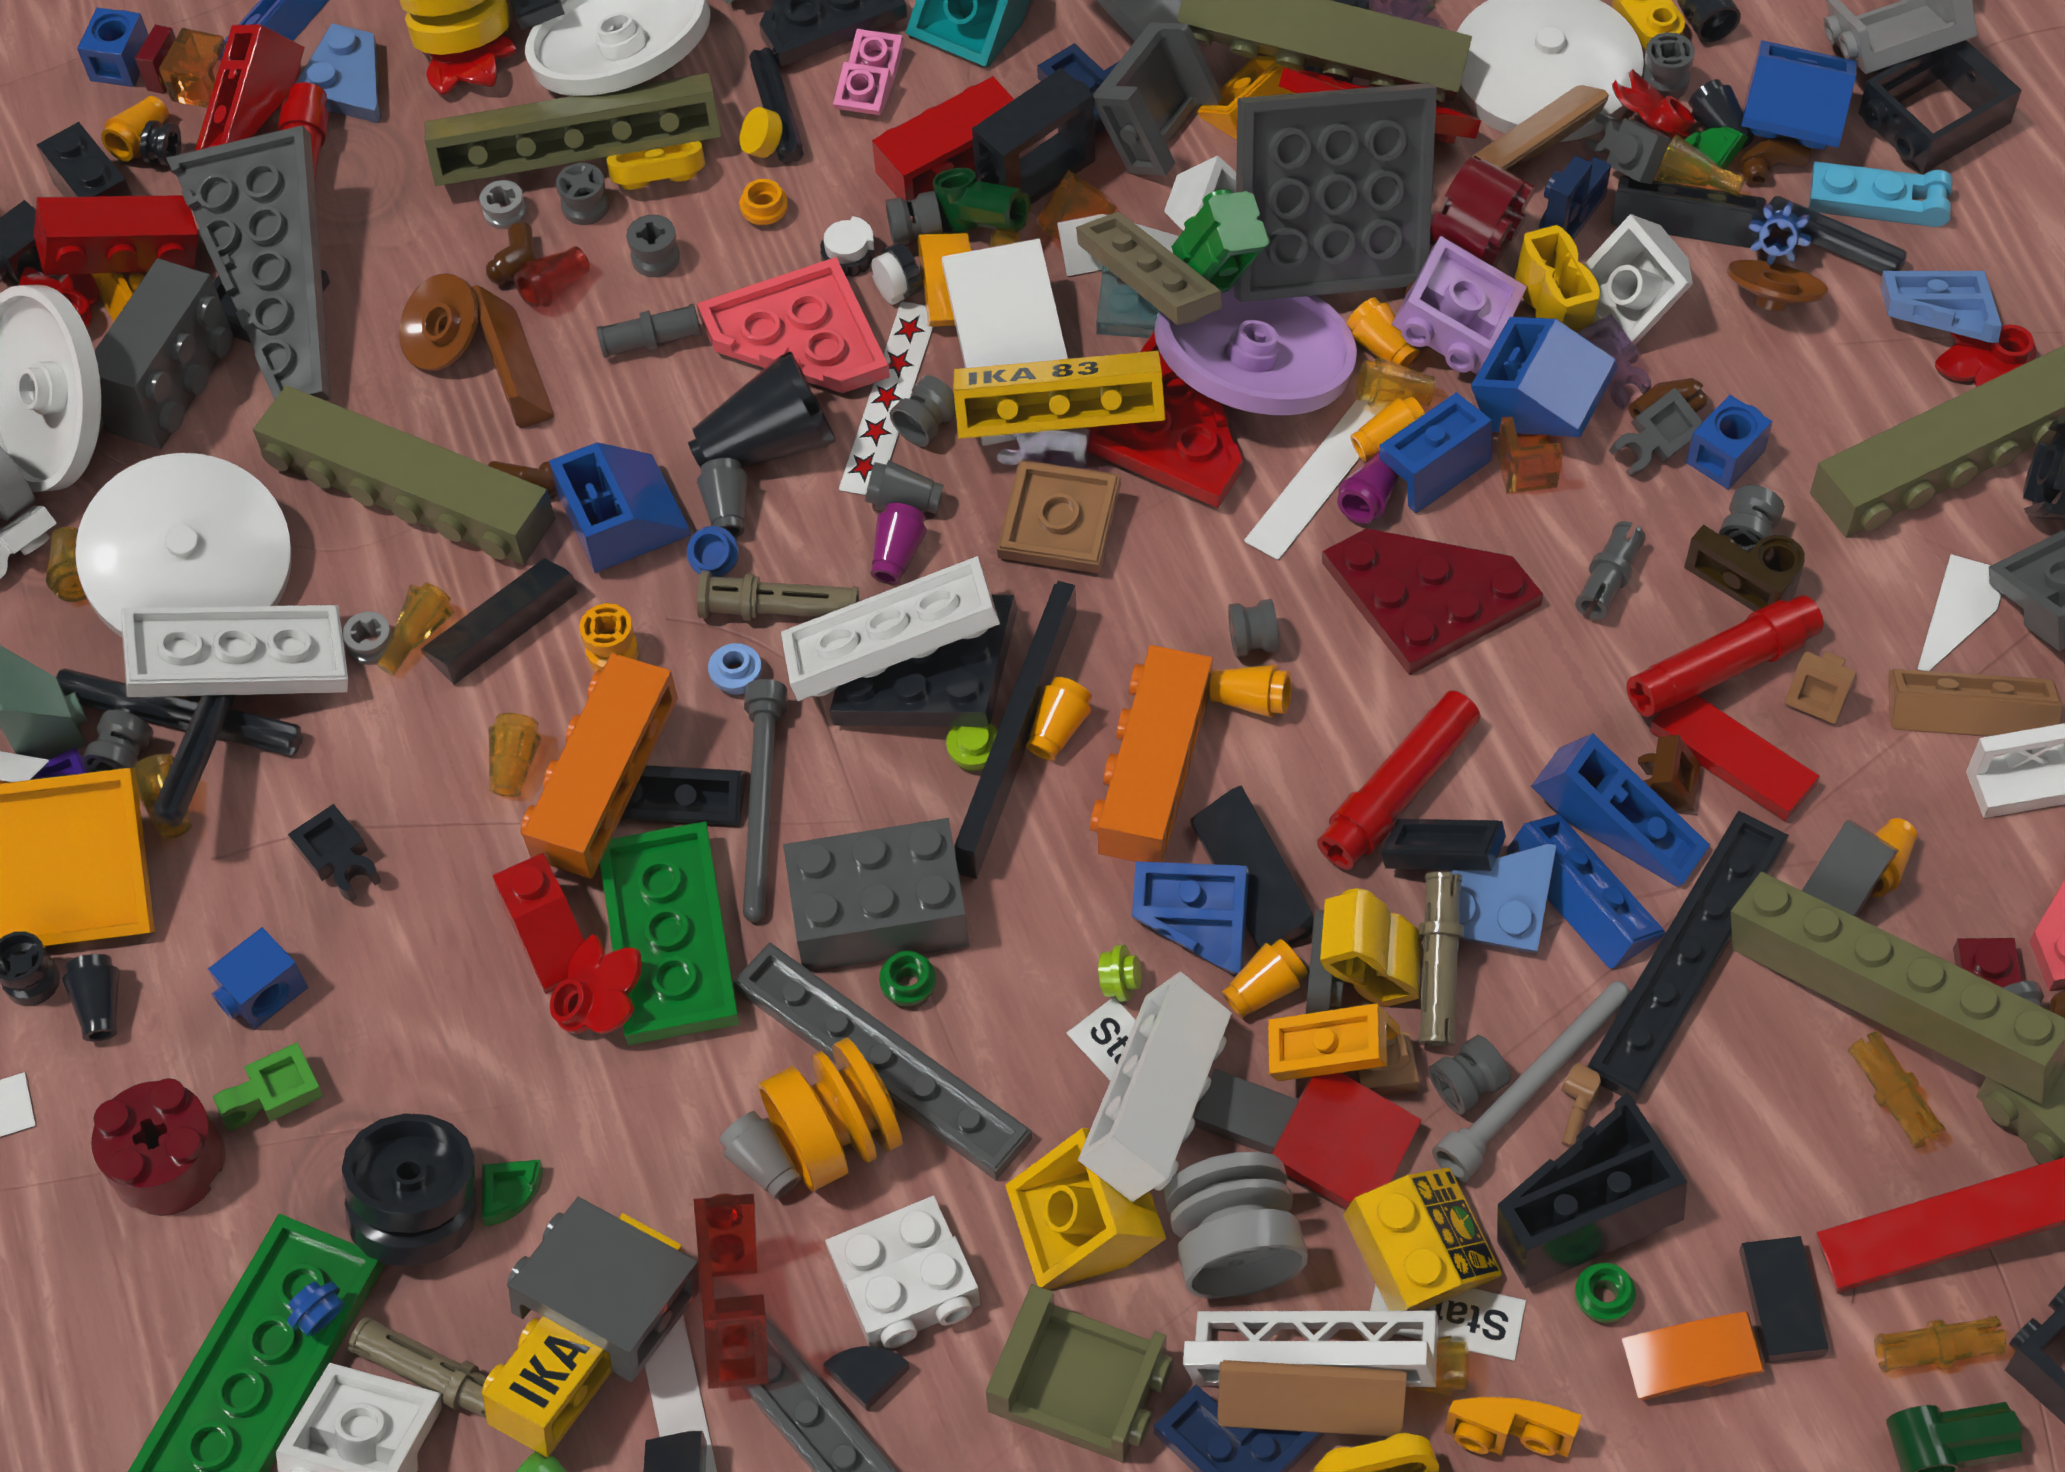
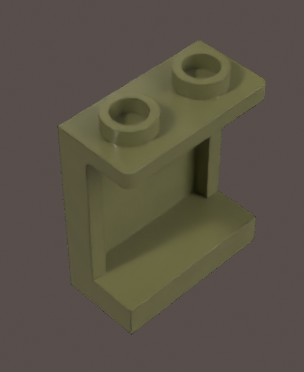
M1031 1284L985 1391L988 1412L1124 1463L1131 1444L1141 1447L1147 1434L1152 1412L1145 1410L1152 1390L1162 1393L1170 1376L1174 1358L1167 1356V1335L1154 1331L1151 1340L1058 1307L1054 1303L1053 1291Z

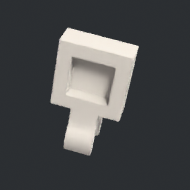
M32 506L0 529V579L7 571V560L11 553L15 554L21 550L24 555H27L39 548L50 538L46 531L57 523L44 506Z

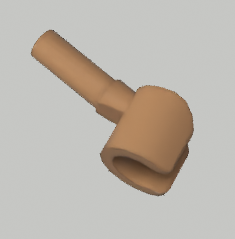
M1578 1062L1570 1070L1561 1089L1563 1092L1576 1098L1562 1140V1145L1569 1148L1576 1143V1136L1581 1131L1585 1114H1587L1589 1106L1598 1097L1601 1082L1597 1072Z

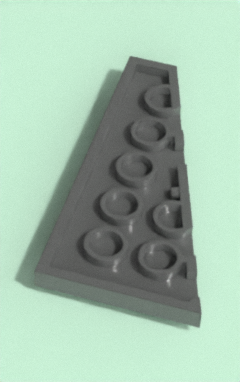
M302 125L167 157L166 159L171 170L176 174L181 184L182 194L187 206L193 211L198 222L200 235L226 292L231 296L237 309L236 315L239 322L247 332L254 347V355L274 400L286 385L323 400L331 399L311 134Z

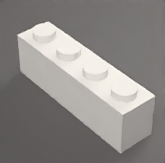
M1181 971L1146 995L1078 1158V1161L1131 1202L1153 1188L1156 1191L1163 1189L1172 1180V1176L1176 1174L1179 1167V1162L1175 1160L1178 1151L1195 1126V1120L1192 1118L1197 1102L1210 1087L1211 1078L1208 1077L1213 1061L1223 1051L1227 1042L1226 1037L1223 1035L1232 1012Z

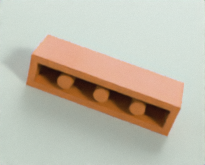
M1149 645L1144 665L1135 664L1129 688V694L1135 696L1132 708H1122L1117 726L1116 739L1122 740L1118 754H1109L1105 766L1103 784L1109 786L1105 800L1096 799L1091 815L1090 831L1098 832V854L1134 862H1164L1210 696L1213 657Z
M611 653L603 670H597L594 673L588 687V701L581 715H574L568 725L566 745L559 760L554 759L550 762L544 776V790L536 806H529L522 819L521 835L524 838L530 858L544 853L550 866L590 879L593 878L677 702L678 696L671 670Z

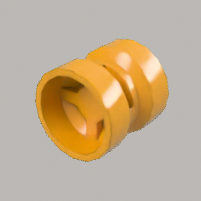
M604 603L586 611L581 618L579 630L585 646L588 664L594 671L603 670L611 653L638 660V644L634 635L631 616L625 608L617 604Z

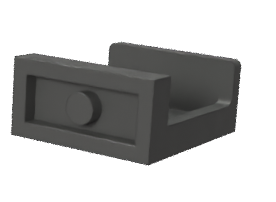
M1150 22L1093 94L1094 106L1128 173L1164 176L1167 175L1175 164L1167 146L1174 133L1195 106L1217 105L1223 98L1189 25L1186 23Z
M578 1196L564 1214L559 1212L550 1220L544 1231L541 1244L530 1258L527 1256L522 1257L513 1267L507 1281L511 1312L515 1316L524 1319L530 1310H533L609 1352L612 1372L632 1383L698 1295V1261Z

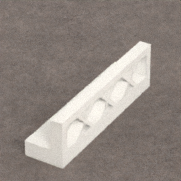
M2065 723L1979 738L1966 774L1983 819L2065 804Z
M1197 1311L1195 1341H1185L1183 1365L1194 1384L1198 1386H1219L1220 1362L1232 1360L1403 1370V1372H1407L1406 1387H1436L1438 1315L1436 1311ZM1212 1329H1237L1248 1341H1211ZM1249 1329L1261 1330L1254 1335ZM1281 1329H1296L1307 1341L1269 1340ZM1308 1329L1320 1330L1315 1335H1313ZM1340 1329H1356L1367 1341L1328 1340ZM1368 1329L1380 1330L1375 1335H1373ZM1400 1329H1423L1422 1341L1388 1340Z

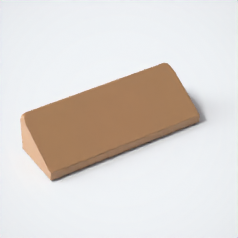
M1578 85L1474 155L1513 174L1596 118V115L1600 114L1606 105L1609 94L1604 89Z
M1905 669L1889 670L1888 674L1890 722L1892 728L1896 730L1994 736L2058 725L2060 723L2063 704L2052 679Z
M1223 1360V1362H1220L1217 1421L1222 1427L1390 1437L1401 1433L1403 1429L1407 1372L1388 1369Z

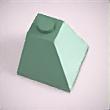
M0 645V727L15 753L49 760L75 747L79 749L86 746L87 744L79 725L88 722V719L76 693L74 692L66 696L55 676Z

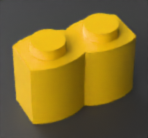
M1558 225L1525 233L1515 273V280L1527 286L1522 298L1536 309V318L1557 319L1585 339L1589 338L1600 297V290L1597 280L1591 271L1578 262V250L1575 242Z
M1348 889L1341 895L1325 899L1320 962L1323 968L1336 978L1353 983L1354 988L1362 997L1384 1007L1419 999L1423 938L1419 937V929L1409 922L1406 917L1390 913L1389 908L1383 901L1365 889Z

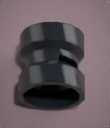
M1677 0L1684 15L1692 19V28L1703 42H1714L1726 37L1740 22L1741 14L1733 0Z
M26 931L12 932L0 938V983L6 995L14 1003L22 1006L38 1005L54 995L59 986L60 973L57 965L48 955L42 941L36 935Z

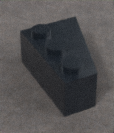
M1626 1092L1615 1102V1109L1596 1126L1591 1127L1588 1125L1576 1136V1143L1555 1161L1549 1159L1498 1203L1497 1242L1524 1287L1528 1288L1683 1221L1688 1182L1630 1094Z

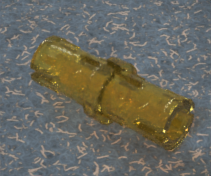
M1879 1031L1868 1034L1867 1038L1869 1041L1865 1043L1863 1038L1856 1041L1848 1049L1851 1057H1854L1875 1088L1874 1098L1879 1106L1888 1107L1911 1141L1912 1147L1917 1149L1926 1145L1924 1139L1927 1137L1930 1141L1939 1137L1946 1130L1945 1126L1939 1122L1917 1090L1919 1081L1914 1073H1906L1883 1040L1882 1034Z
M1995 1315L1984 1319L1946 1324L1942 1319L1931 1320L1927 1322L1926 1328L1889 1334L1879 1333L1874 1338L1876 1358L1885 1357V1361L1879 1362V1367L1883 1373L1932 1364L1939 1370L1951 1368L1954 1361L1988 1355L1998 1356L2004 1355L2006 1352L2004 1329L1995 1331V1328L2000 1327L2002 1324Z

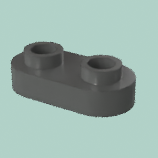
M1315 910L1306 1014L1328 1011L1329 1007L1341 1008L1343 980L1327 972L1320 962L1324 910Z

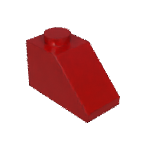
M541 853L492 875L503 908L545 994L554 991L563 980L568 979V964L576 949L584 942V939L567 899L544 853Z

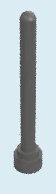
M758 679L749 682L745 686L744 710L749 714L750 721L754 723L743 902L744 917L750 922H758L765 915L775 724L781 720V716L787 711L788 689L783 683L772 679Z

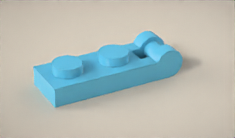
M1815 161L1811 174L1808 208L1818 213L1939 227L1947 224L1950 220L1951 203L1947 198L1952 194L1953 177L1950 173L1943 170H1933L1923 175ZM1912 198L1925 199V200H1923V201H1920V200H1912Z

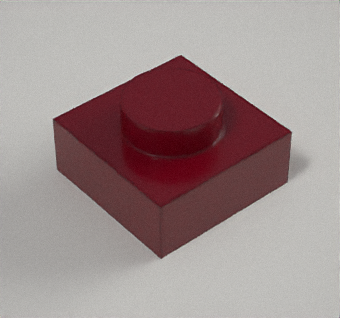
M155 24L135 57L147 91L165 94L174 77H177L182 70L184 62L183 53L178 46L173 29L170 27Z
M1957 938L1953 947L1956 966L2002 988L2013 983L2022 982L2015 938Z

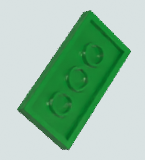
M706 821L612 838L600 861L612 950L616 951L629 947L636 948L641 953L642 963L639 980L635 988L627 994L634 1005L633 1014L623 1025L627 1045L740 1025Z

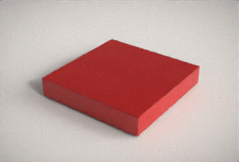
M1343 1073L1310 1077L1270 1154L1275 1155L1284 1163L1288 1176L1347 1209L1355 1197L1392 1181L1422 1119Z

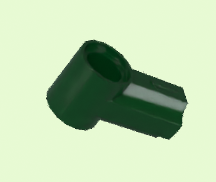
M968 168L949 169L939 173L933 179L934 192L944 230L958 233L966 232L979 226L1017 234L1026 226L1031 203L1029 194L1022 193L1019 188L977 181L976 173Z
M2007 1402L1941 1412L1940 1407L1936 1405H1922L1898 1411L1886 1419V1425L1901 1472H1957L1958 1468L2018 1459L2023 1452L2021 1428L2015 1411L2009 1408Z

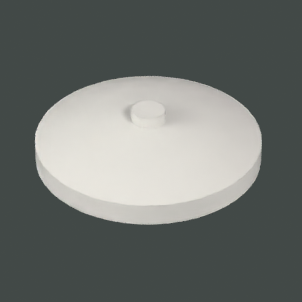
M560 0L565 14L535 25L532 28L526 41L525 55L535 79L540 85L552 92L569 96H592L623 90L661 74L688 55L700 42L708 28L710 8L707 0Z
M1488 0L1474 9L1462 22L1457 31L1472 36L1457 95L1475 117L1504 134L1578 85L1606 90L1609 97L1600 114L1620 119L1629 109L1616 98L1612 90V83L1617 80L1620 85L1632 88L1629 72L1634 69L1641 77L1643 73V51L1637 34L1619 12L1600 0ZM1594 118L1560 142L1588 137L1601 132L1605 127L1602 123L1595 121Z
M45 285L13 286L0 293V446L20 470L32 492L65 489L75 483L84 473L97 443L101 419V385L95 351L84 322L75 307L64 295L54 288Z
M174 453L152 457L140 461L114 476L98 491L87 507L79 526L75 551L79 579L88 602L98 617L121 638L122 608L277 606L289 580L292 559L287 523L281 508L269 490L257 478L241 467L217 457L197 453Z

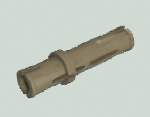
M1430 872L1425 875L1426 907L1424 923H1419V937L1423 938L1424 954L1421 984V1023L1418 1043L1433 1047L1455 1046L1457 955L1459 940L1464 939V925L1460 924L1459 912L1462 875H1452V872Z
M368 1316L360 1320L349 1339L348 1344L350 1346L348 1351L371 1360L419 1386L421 1385L428 1390L441 1393L443 1403L454 1410L462 1407L486 1418L482 1388L487 1376L479 1373L477 1365L467 1360L459 1363L449 1359L435 1350L385 1327V1325Z

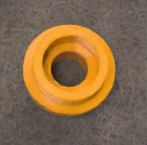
M754 180L744 188L739 201L740 211L743 217L753 224L768 225L775 223L783 218L788 210L787 194L773 180Z

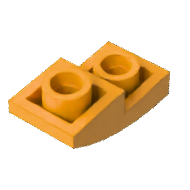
M968 233L921 234L918 236L920 275L922 284L925 287L927 326H955L942 267V256L971 251Z
M1467 1398L1452 1401L1444 1433L1454 1436L1453 1439L1459 1446L1478 1454H1487L1488 1451L1502 1456L1511 1434L1520 1438V1442L1533 1452L1546 1456H1553L1555 1453L1568 1457L1582 1415L1561 1407L1518 1398Z

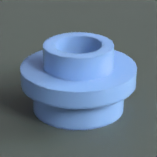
M733 643L720 647L712 654L708 663V672L712 683L717 688L727 694L740 695L745 693V686L749 682L760 678L762 665L758 653L753 648L745 644ZM732 664H742L735 669L727 668Z

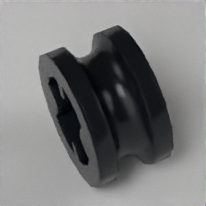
M149 120L141 135V156L146 163L153 164L159 160L163 166H170L166 158L180 154V129L174 123H166L163 126L159 121Z

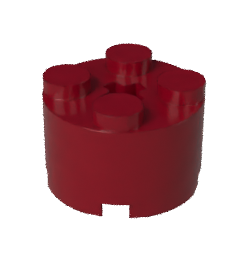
M1475 155L1474 158L1470 157L1461 167L1445 194L1448 200L1442 213L1437 211L1430 227V244L1434 246L1439 237L1442 236L1496 268L1504 250L1500 246L1505 238L1513 241L1519 233L1526 218V214L1522 212L1527 207L1536 187L1485 159Z
M166 1078L160 1081H149L134 1085L119 1093L112 1100L105 1101L95 1111L93 1117L95 1125L91 1138L93 1157L109 1184L124 1203L130 1207L133 1206L146 1210L148 1214L165 1216L193 1207L210 1192L211 1187L209 1185L215 1178L218 1170L222 1171L225 1162L224 1143L201 1101L193 1092L183 1087L181 1082L176 1079Z

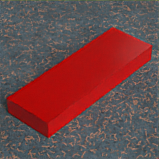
M1698 695L1674 707L1662 710L1651 723V733L1657 737L1679 735L1702 767L1785 822L1817 786L1820 775Z

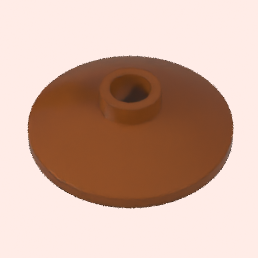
M1736 260L1729 264L1727 270L1732 280L1742 288L1757 295L1755 303L1758 306L1771 311H1784L1787 303L1798 304L1820 301L1826 297L1828 287L1820 279L1804 271L1778 263L1770 265L1768 261Z
M438 274L421 283L408 299L400 320L399 338L405 357L414 366L426 371L442 370L456 362L468 348L477 326L478 303L476 295L467 281L453 274Z

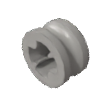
M508 180L494 181L485 186L481 191L479 197L481 208L483 209L484 219L490 226L497 229H508L511 225L520 223L525 218L527 212L522 190L516 183ZM505 202L508 206L501 208L498 203Z
M365 611L354 615L344 625L342 633L344 642L347 645L349 655L354 661L364 665H373L384 661L393 652L395 645L394 636L390 630L389 622L383 615L377 612ZM365 634L368 637H374L375 635L378 636V639L374 642L368 639H364L360 642L359 638Z

